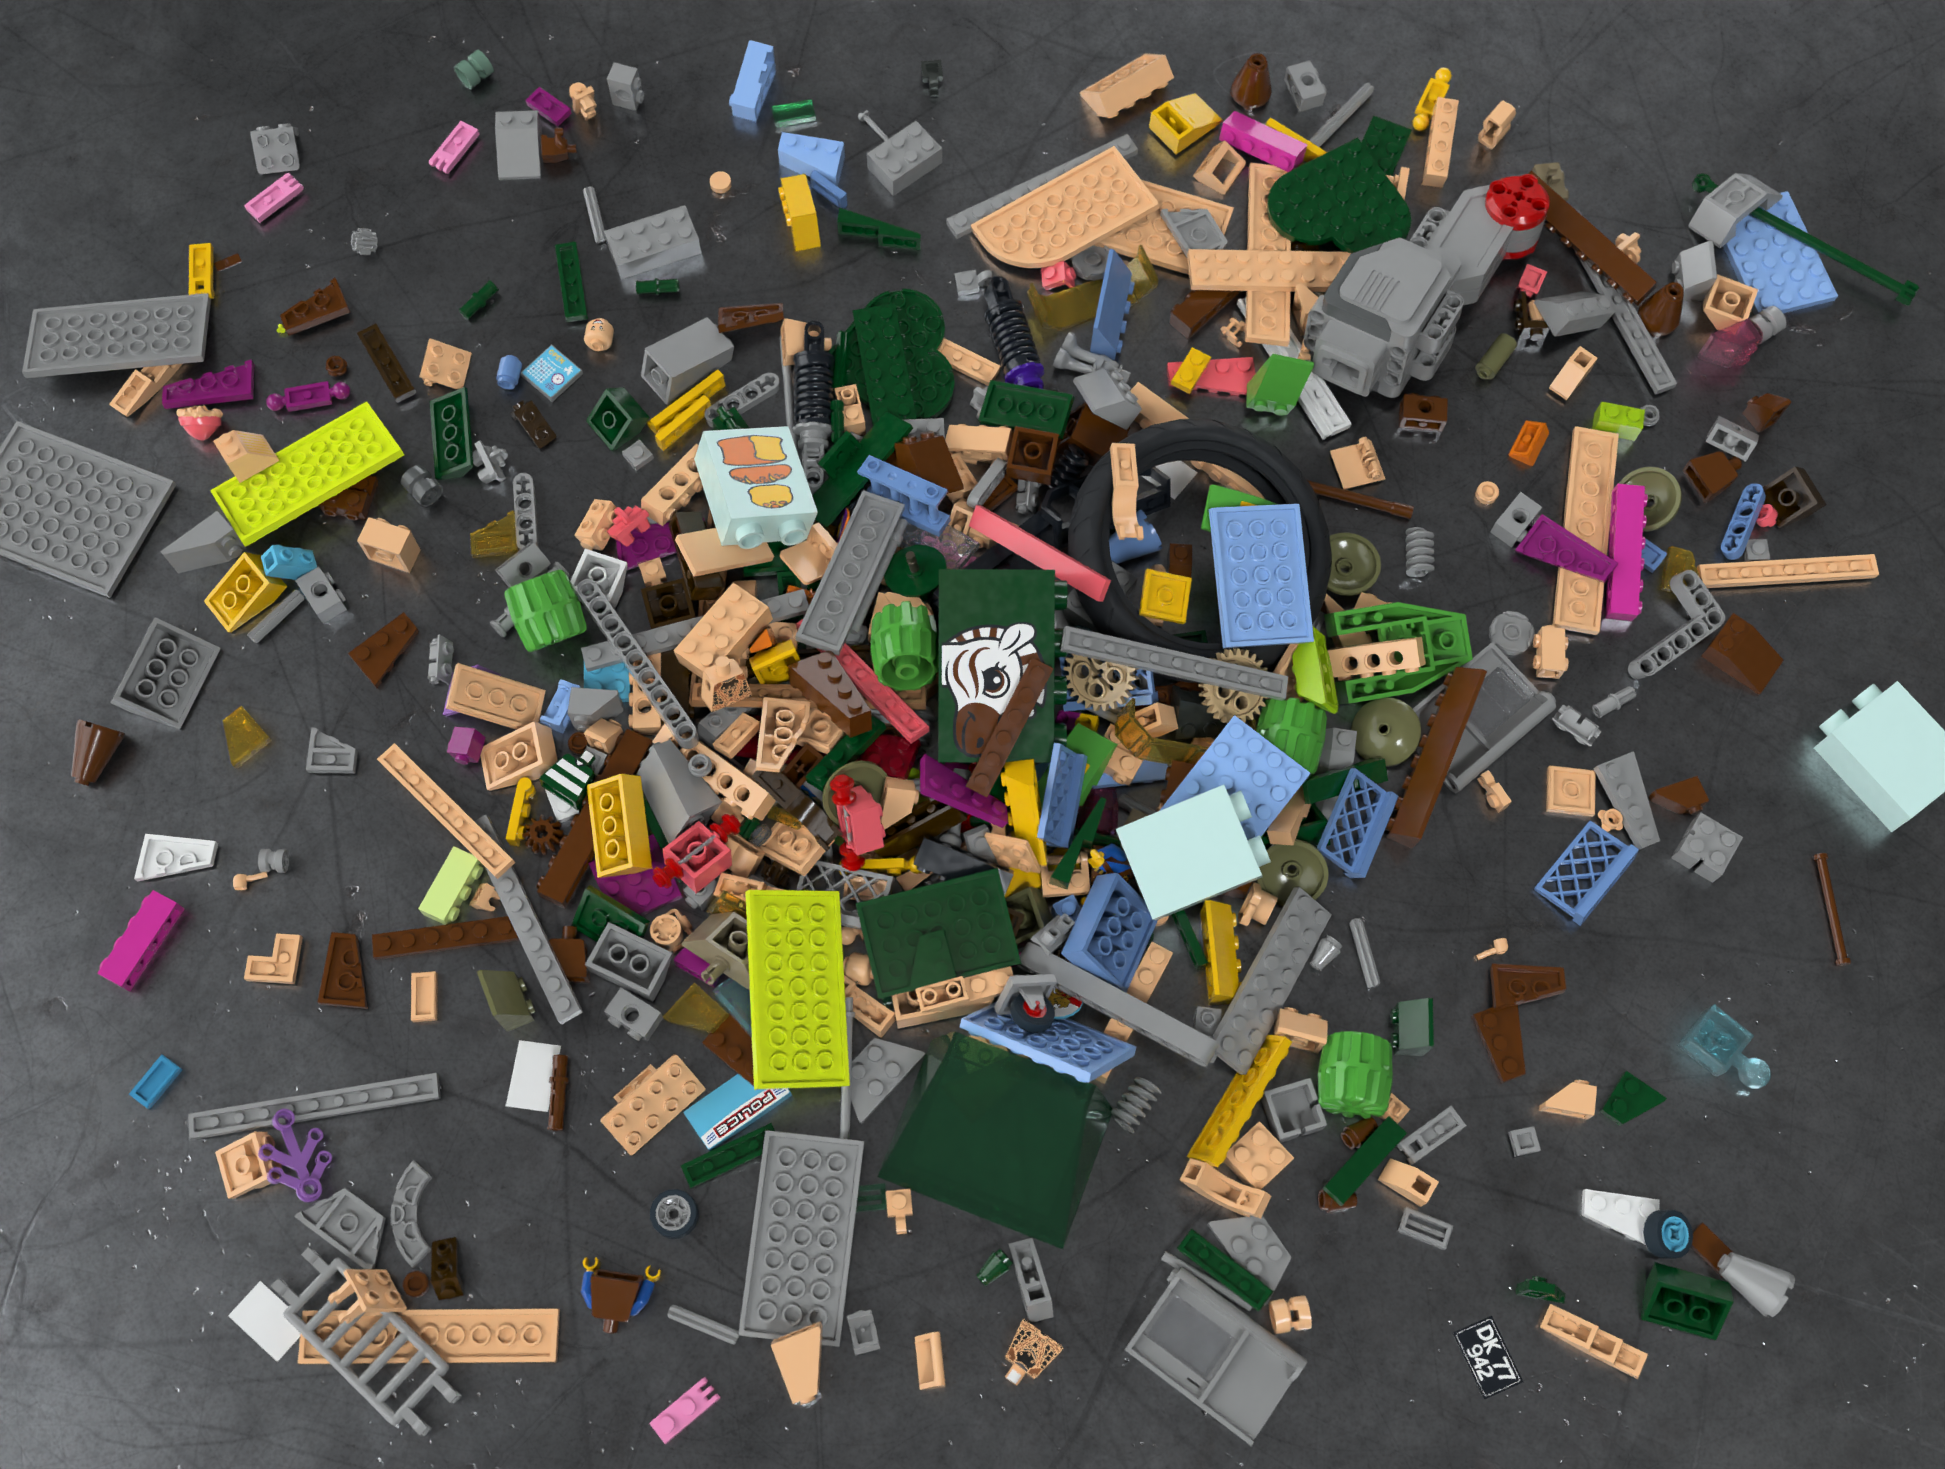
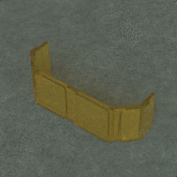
M1139 245L1137 257L1126 265L1132 272L1131 281L1135 282L1133 294H1128L1127 301H1131L1130 306L1138 303L1140 299L1147 296L1158 286L1157 274L1142 245ZM1104 278L1092 280L1049 296L1039 295L1034 284L1030 283L1027 296L1041 326L1048 329L1056 328L1059 331L1095 318Z
M1132 698L1117 714L1115 736L1125 748L1133 752V756L1140 760L1171 765L1173 760L1196 764L1209 748L1152 738L1135 718V698ZM1253 719L1247 725L1257 732L1256 719Z

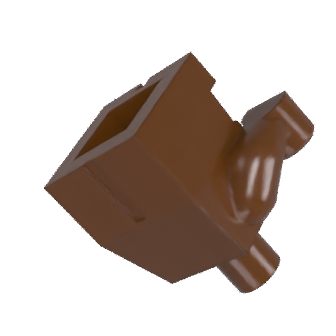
M555 128V137L553 138L541 135V152L544 163H558L569 159V153H577L576 144L568 145L567 139L561 137L564 135L563 128Z

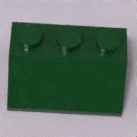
M1655 1262L1646 1281L1641 1320L1717 1340L1734 1303L1730 1283Z

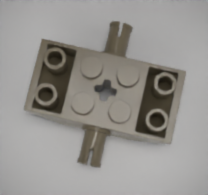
M735 912L711 914L682 942V946L710 964L701 973V977L705 982L711 977L707 984H713L724 973L750 991L747 920Z

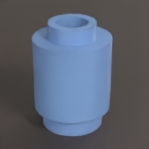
M507 355L501 358L496 376L497 384L501 388L511 390L518 384L522 363L517 357Z

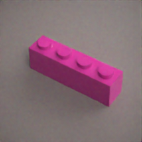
M1236 111L1223 122L1219 137L1220 141L1225 140L1229 145L1286 172L1297 168L1303 162L1307 144Z
M152 890L150 895L143 899L138 913L129 920L128 928L124 934L115 941L114 949L110 955L101 962L100 970L97 974L130 992L183 913L184 908L177 902Z

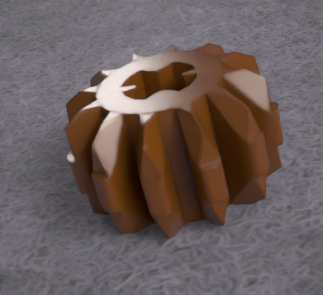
M542 814L539 821L532 818L533 824H526L525 829L528 832L523 833V838L527 840L525 843L527 848H532L535 854L541 850L542 854L546 855L547 849L555 852L554 845H560L561 840L559 838L564 836L563 830H560L562 827L560 822H555L552 816L546 820ZM545 832H547V836H546V837H544V836L542 835V838H540L539 835H540L541 833L545 834Z

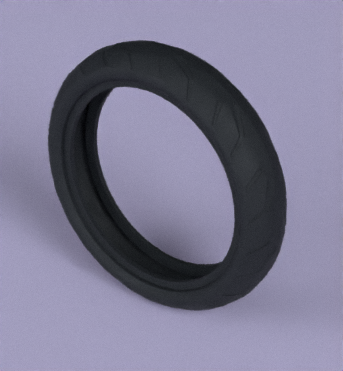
M1200 418L1178 419L1150 425L1119 442L1135 444L1138 475L1150 468L1168 462H1207L1238 474L1251 483L1268 501L1279 505L1299 504L1312 624L1314 623L1324 603L1331 574L1332 552L1329 529L1321 504L1313 488L1298 467L1276 446L1244 428L1217 420ZM1109 450L1099 459L1083 482L1072 510L1068 531V556L1111 580L1103 602H1098L1075 588L1080 603L1100 634L1205 658L1217 659V652L1224 654V649L1233 650V648H1223L1222 643L1194 642L1169 634L1151 623L1144 616H1140L1139 611L1124 593L1117 580L1110 556L1109 532L1114 487ZM1290 644L1237 648L1240 651L1249 650V654H1256L1255 660H1263L1260 667L1269 668L1281 660ZM1153 672L1154 674L1165 677L1167 679L1188 683H1200L1196 681H1191L1187 679H1182L1178 677Z

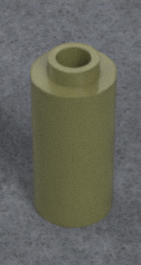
M1504 333L1498 335L1475 366L1480 378L1493 379L1517 347L1514 338Z

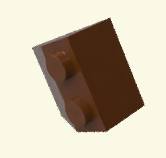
M1734 613L1723 624L1701 655V657L1758 695L1762 693L1784 661L1753 625Z

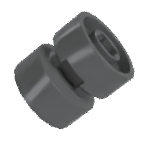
M415 465L408 469L400 482L408 493L412 494L413 498L423 507L435 503L441 497L444 489L435 478L431 479L432 475L423 465Z

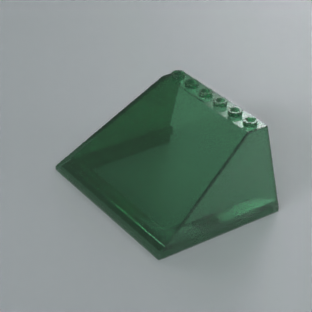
M954 1031L931 1040L877 1177L1063 1250L1109 1124L1113 1108L1097 1085L1089 1082H1080L1071 1075L1059 1073L1050 1067Z

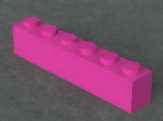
M1617 484L1612 490L1608 557L1616 561L1618 565L1607 579L1605 618L1633 621L1642 611V601H1639V595L1643 590V580L1640 579V575L1644 568V558H1641L1646 541L1645 537L1642 536L1647 517L1644 515V507H1646L1648 496L1645 494V486Z

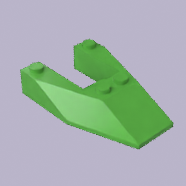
M1396 602L1324 615L1328 637L1377 629L1379 642L1422 637L1426 664L1419 667V671L1405 673V669L1396 670V674L1392 675L1381 674L1367 678L1335 682L1339 705L1414 693L1446 675L1448 672L1453 671L1456 667H1460L1473 660L1465 614ZM1395 651L1394 658L1397 662L1401 663L1403 656L1400 652Z

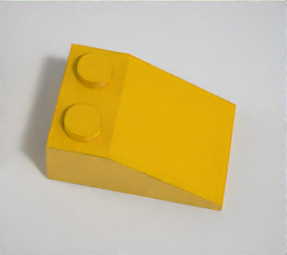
M244 552L204 600L205 604L227 632L232 633L273 604L287 587L281 578L265 575L261 559L262 555Z

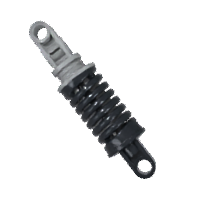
M816 320L809 321L805 325L804 351L798 352L793 356V362L795 363V424L792 432L800 437L798 448L802 450V468L806 479L815 477L819 480L814 485L808 482L811 494L816 493L823 485V470L818 465V462L825 456V450L829 448L827 437L833 433V430H831V412H833L831 410V401H833L832 393L834 389L832 385L834 381L832 377L834 373L831 369L834 366L835 357L831 353L824 351V326ZM817 331L820 335L813 337L809 335V332Z

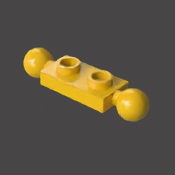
M1448 68L1438 69L1435 73V79L1430 78L1416 107L1415 114L1417 116L1413 119V127L1418 131H1424L1428 128L1429 119H1432V112L1437 98H1445L1450 86L1447 83L1452 77L1451 71Z
M915 856L911 857L910 860H905L904 858L865 859V865L860 868V870L878 874L887 873L888 876H901V873L908 872V870L914 874L923 873L917 870V866L913 864Z

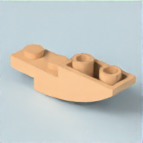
M1011 966L966 978L960 976L916 988L921 1013L957 1009L995 1000L994 997L1001 995L1009 977L1014 976Z

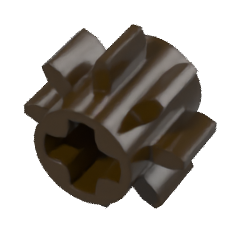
M775 861L771 866L765 864L761 871L763 880L777 888L781 886L785 889L791 880L790 876L787 875L789 869Z

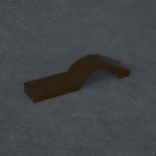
M757 770L752 775L786 811L798 819L811 832L817 843L825 851L830 849L829 844L837 836L841 837L843 835L842 831L829 816L782 771L778 773Z

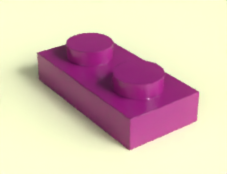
M540 87L525 100L528 107L534 111L538 110V114L557 127L572 114L568 106Z

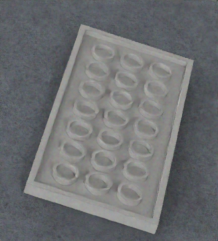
M202 293L33 309L22 373L25 378L204 362L211 304L209 294Z
M765 1130L738 1336L776 1339L821 1321L823 1325L822 1345L840 1347L864 1141Z

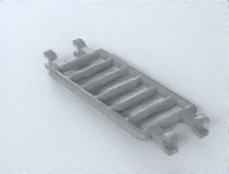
M308 1247L301 1255L320 1272L319 1276L299 1296L284 1280L281 1281L279 1278L271 1285L290 1304L283 1313L284 1317L391 1425L396 1426L405 1419L420 1436H425L432 1428L412 1410L433 1386L450 1403L455 1404L462 1396L443 1378L444 1374L449 1370V1365L396 1312H380L383 1316L341 1359L331 1348L364 1313L349 1324L344 1321L325 1341L314 1330L339 1304H336L335 1301L333 1304H330L328 1301L307 1324L296 1313L337 1270L345 1277L343 1272L351 1268L341 1258H335L328 1264L316 1250ZM391 1323L400 1334L359 1377L349 1365ZM409 1340L419 1351L376 1394L367 1383ZM427 1358L436 1369L404 1404L394 1412L385 1401L416 1367Z

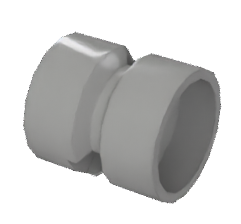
M1769 306L1750 317L1743 330L1749 341L1758 345L1768 340L1771 336L1783 331L1786 328V318L1779 308Z

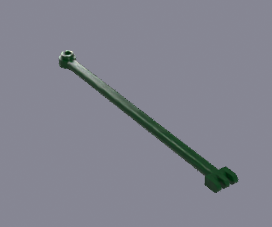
M1704 173L1696 175L1692 182L1693 190L1697 193L1705 191L1711 193L1719 187ZM1757 207L1749 214L1898 294L1895 300L1904 305H1910L1919 290L1917 284L1909 280L1902 284L1760 207Z

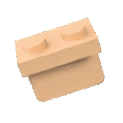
M820 523L812 525L806 541L782 550L780 558L804 585H809L822 579L838 544Z

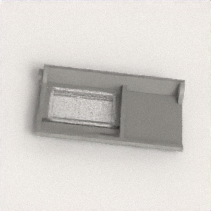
M1493 642L1473 657V660L1463 666L1464 668L1484 669L1487 673L1444 780L1447 788L1454 793L1461 791L1556 709L1555 697L1549 692H1539ZM1443 684L1413 708L1421 724V737L1423 733L1427 734L1430 727L1426 725L1431 713L1435 714L1438 706L1435 705L1439 693H1444L1446 686ZM1417 747L1415 751L1417 755H1419L1422 747Z
M1183 1267L1180 1270L1174 1268L1166 1279L1170 1284L1130 1340L1125 1351L1252 1446L1260 1430L1290 1384L1299 1376L1308 1360Z

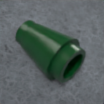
M999 1248L996 1252L993 1251L976 1276L987 1286L1011 1270L1010 1266L1013 1264V1261Z

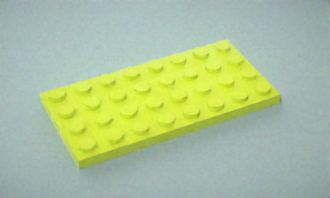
M366 401L275 453L279 459L275 464L239 483L236 477H233L210 491L241 542L246 547L388 464L395 462L404 456V453Z
M745 891L754 1090L850 1086L839 891Z

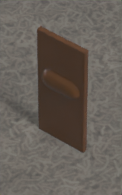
M237 253L215 262L214 265L219 272L242 262Z

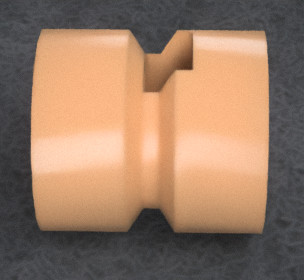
M1305 1295L1291 1297L1289 1302H1286L1284 1299L1269 1301L1270 1320L1275 1334L1290 1332L1291 1328H1294L1296 1331L1311 1329V1313ZM1290 1310H1293L1294 1318H1291Z

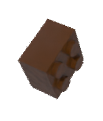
M1015 426L1006 467V476L1050 485L1059 445V434Z

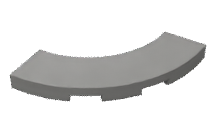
M414 1160L402 1174L396 1186L393 1204L391 1205V1225L396 1240L395 1243L404 1259L412 1268H415L432 1250L423 1238L419 1228L418 1206L425 1187L433 1177Z

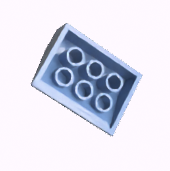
M1109 249L1090 352L1099 355L1104 354L1112 360H1115L1116 352L1121 353L1123 340H1119L1120 333L1125 334L1127 324L1123 317L1124 314H1129L1131 301H1127L1128 294H1133L1135 282L1131 281L1132 272L1114 249Z
M1118 873L1097 875L1061 954L1073 965L1127 992L1158 920L1152 919L1145 900Z

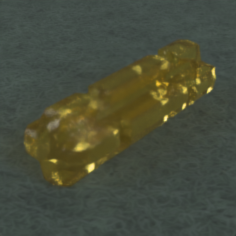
M775 805L767 813L768 818L786 826H791L795 830H799L801 825H803L788 811Z

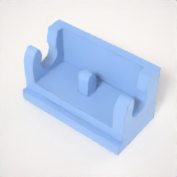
M560 679L558 689L544 716L541 715L539 723L564 733L570 721L568 706L571 687H581Z

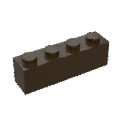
M675 512L669 523V529L690 600H716L724 587V581L720 577L719 572L694 577L675 541L677 535L707 530L706 522L703 521L701 512Z
M674 649L661 652V678L691 720L695 718V707H691L689 704L692 671L678 662L673 651ZM661 696V702H664L667 697ZM673 714L669 720H677L680 715Z
M929 798L914 806L910 814L886 828L885 837L883 838L884 847L873 851L883 859L897 858L919 846L925 834L936 837L967 820V814L940 801Z

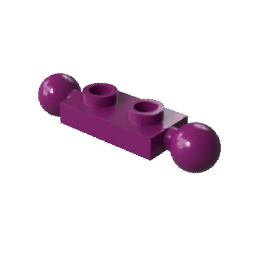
M325 381L285 388V396L277 393L270 394L266 399V404L273 411H279L286 405L288 412L333 404L332 397L334 396L337 399H346L350 395V387L344 382H338L331 388L329 382Z

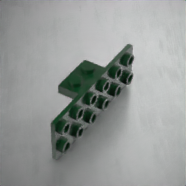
M885 412L860 442L850 432L845 431L818 462V465L829 478L812 496L818 511L815 521L828 527L869 480L857 472L866 458L871 455L885 462L895 450L894 443L902 442L903 438L907 437L912 431L913 426L891 413Z

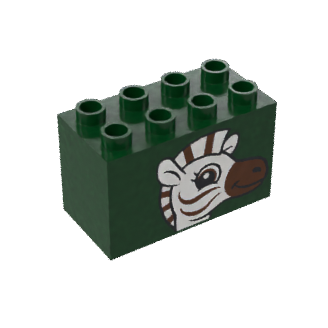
M939 569L938 762H978L1031 658L1054 668V657H1067V653L1061 651L1064 628H1055V611L1067 609V580H1055V570ZM1053 669L1006 762L1034 759V763H1050L1054 743L1067 747L1066 724L1054 722V705H1066L1067 703L1066 676H1054Z

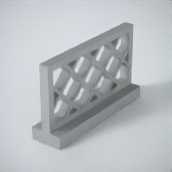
M817 861L815 866L819 867L822 874L813 880L810 879L808 873L806 876L800 875L797 890L805 891L811 887L813 891H817L814 884L823 878L826 879L830 886L825 891H836L838 887L847 882L852 893L842 899L840 898V906L842 907L840 909L841 926L862 930L857 909L850 912L844 903L854 896L858 903L862 902L858 894L868 887L874 896L872 899L891 895L895 878L860 869L849 871L843 868L842 865ZM838 870L844 879L833 885L828 875ZM857 875H861L866 884L855 890L850 880ZM879 880L887 881L885 891L877 895L872 885Z

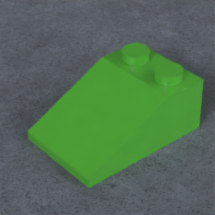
M1272 354L1247 383L1246 407L1256 411L1272 412L1279 416L1287 415L1295 407L1314 367V362Z

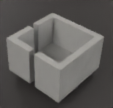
M1700 813L1691 821L1682 837L1683 839L1679 842L1671 858L1688 869L1701 859L1703 862L1695 868L1694 872L1713 883L1723 875L1743 837L1705 814Z
M1311 1078L1265 1091L1261 1098L1272 1134L1280 1143L1297 1138L1300 1134L1304 1136L1321 1131L1327 1126L1320 1104L1315 1105L1312 1109L1310 1108V1105L1318 1100Z

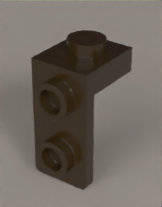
M1521 291L1513 304V310L1517 312L1515 330H1518L1519 339H1531L1533 341L1545 339L1550 328L1545 321L1528 320L1526 292Z
M521 400L512 406L514 411L510 415L515 421L518 420L537 448H542L557 437L532 400L527 402Z
M456 1237L432 1242L431 1283L438 1300L464 1295V1286L458 1273V1240Z

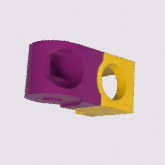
M1064 710L1057 712L1055 722L1066 724L1067 736L1077 723L1086 726L1096 733L1098 732V716Z

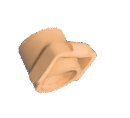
M1254 882L1238 913L1239 923L1248 926L1251 919L1265 925L1278 897L1262 890L1261 885Z
M671 909L666 914L660 915L652 921L650 934L655 945L670 952L673 951L676 954L684 948L682 946L684 939L682 929L689 936L693 932V927L687 917L682 915L679 910Z

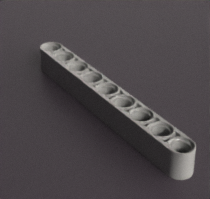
M584 579L579 582L577 592L582 604L682 748H694L699 742L695 725L605 595L593 580ZM587 591H594L589 596L584 595ZM606 608L604 612L596 613L598 609ZM613 625H617V626H618V627H617L615 630H613V631H609V630H608V629H609L611 626H613ZM630 643L627 648H620L622 644ZM635 661H643L639 666H632ZM647 679H655L653 683L645 684V681ZM659 697H667L664 702H657ZM673 714L680 715L677 720H669ZM686 732L693 733L690 738H681Z
M1027 942L1020 954L1021 964H1017V966L1031 975L1054 974L1057 980L1055 988L1201 1066H1208L1219 1046L1215 1040L1064 959L1054 954L1047 956L1041 947L1033 943Z

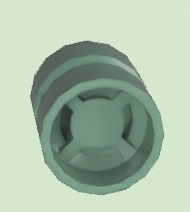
M480 50L470 54L468 61L462 60L454 66L457 76L469 89L478 85L480 78L486 79L494 73L492 64Z

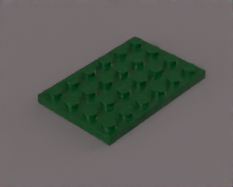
M998 868L855 903L878 999L912 991L910 989V982L919 936L939 930H944L956 977L963 976L965 978L1021 964Z

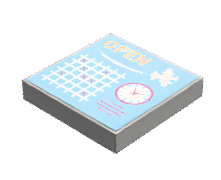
M552 344L521 372V376L551 402L583 375V371Z

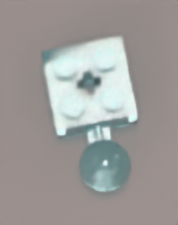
M1715 1004L1703 1011L1677 1045L1715 1077L1724 1074L1733 1065L1738 1069L1740 1081L1749 1088L1759 1089L1770 1081L1771 1070L1764 1060L1755 1057L1747 1058L1741 1053L1754 1035Z

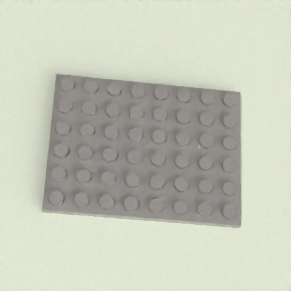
M16 421L0 447V555L111 598L174 490L176 483L163 476Z

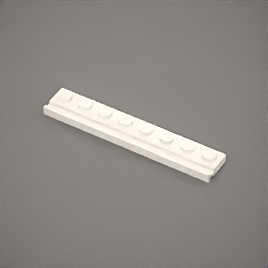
M1240 298L1237 301V306L1246 318V298ZM1291 328L1288 347L1262 344L1269 356L1278 354L1298 359L1299 352L1301 351V344ZM1311 371L1298 402L1324 440L1330 435L1333 436L1349 429L1352 423L1323 378L1318 377Z

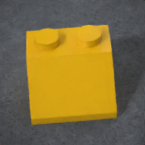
M790 639L779 642L769 650L756 653L753 657L749 658V661L760 684H780L789 679L788 665L800 661V657Z

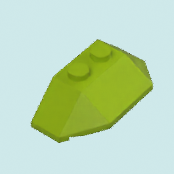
M1312 626L1314 642L1300 643L1292 655V671L1296 678L1295 690L1299 697H1303L1306 701L1314 703L1315 706L1335 714L1338 712V700L1330 657L1326 648V639L1320 631Z

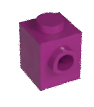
M454 727L452 737L448 742L447 753L455 758V762L460 764L478 763L486 737L475 728Z

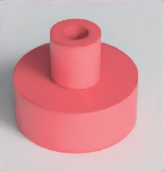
M1764 504L1756 521L1758 526L1772 527L1776 524L1778 513L1772 505Z

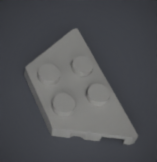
M1168 209L1161 210L1160 215L1186 257L1189 249L1225 250L1228 241L1208 209H1180V212H1168Z
M874 1038L852 1061L851 1102L861 1125L925 1057L923 1051Z
M344 1188L334 1193L332 1197L323 1199L315 1203V1206L303 1212L300 1211L294 1216L362 1268H375L386 1218L348 1189Z
M1263 1215L1261 1219L1250 1216L1209 1222L1207 1225L1228 1256L1275 1291L1292 1257ZM1271 1295L1270 1298L1267 1300V1302L1265 1303V1305H1267V1304L1269 1303V1301H1270L1272 1295Z

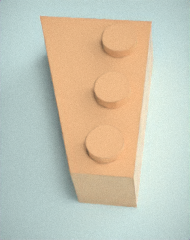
M949 425L945 441L950 453H959L964 462L977 465V462L980 461L992 465L997 458L1008 462L1014 433L1011 428L1005 426Z

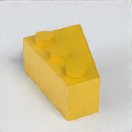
M806 174L781 178L782 187L778 188L780 200H782L783 212L786 213L787 226L791 227L796 251L821 247L816 210Z

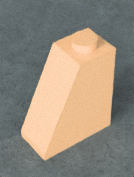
M821 1321L776 1338L771 1343L773 1353L793 1404L799 1401L801 1404H806L814 1400V1395L818 1393L823 1330Z

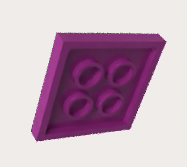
M654 834L648 836L652 869L635 874L599 878L597 877L596 860L588 863L600 891L641 916L683 898L674 878L671 880L672 886L668 889L664 886L662 888L659 887L652 878L654 868L659 867L662 869L666 866L663 853Z

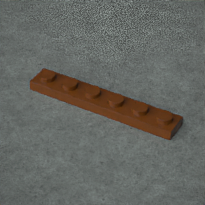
M1031 658L966 787L988 797L1054 668Z
M508 916L372 934L373 958L375 960L519 941Z

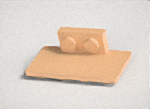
M673 1054L658 1069H655L650 1064L613 1098L618 1104L603 1116L600 1121L630 1155H633L703 1093L705 1087L679 1056Z

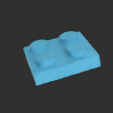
M584 663V688L618 690L622 702H629V693H631L629 671L624 663L587 672Z

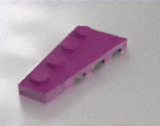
M252 359L244 361L245 365L234 367V365L225 367V371L213 374L212 371L205 373L196 380L189 378L163 386V407L170 409L253 399L254 363Z
M1543 514L1515 549V552L1603 583H1605L1618 565L1616 561Z
M666 522L663 526L658 523L650 524V528L642 533L638 532L636 528L633 529L630 533L635 539L627 547L616 540L618 559L628 563L627 570L638 567V564L677 553L669 529L670 522Z
M924 754L920 759L921 794L1001 828L1008 823L1006 804L990 794L988 797H985L966 787L968 780L927 754Z

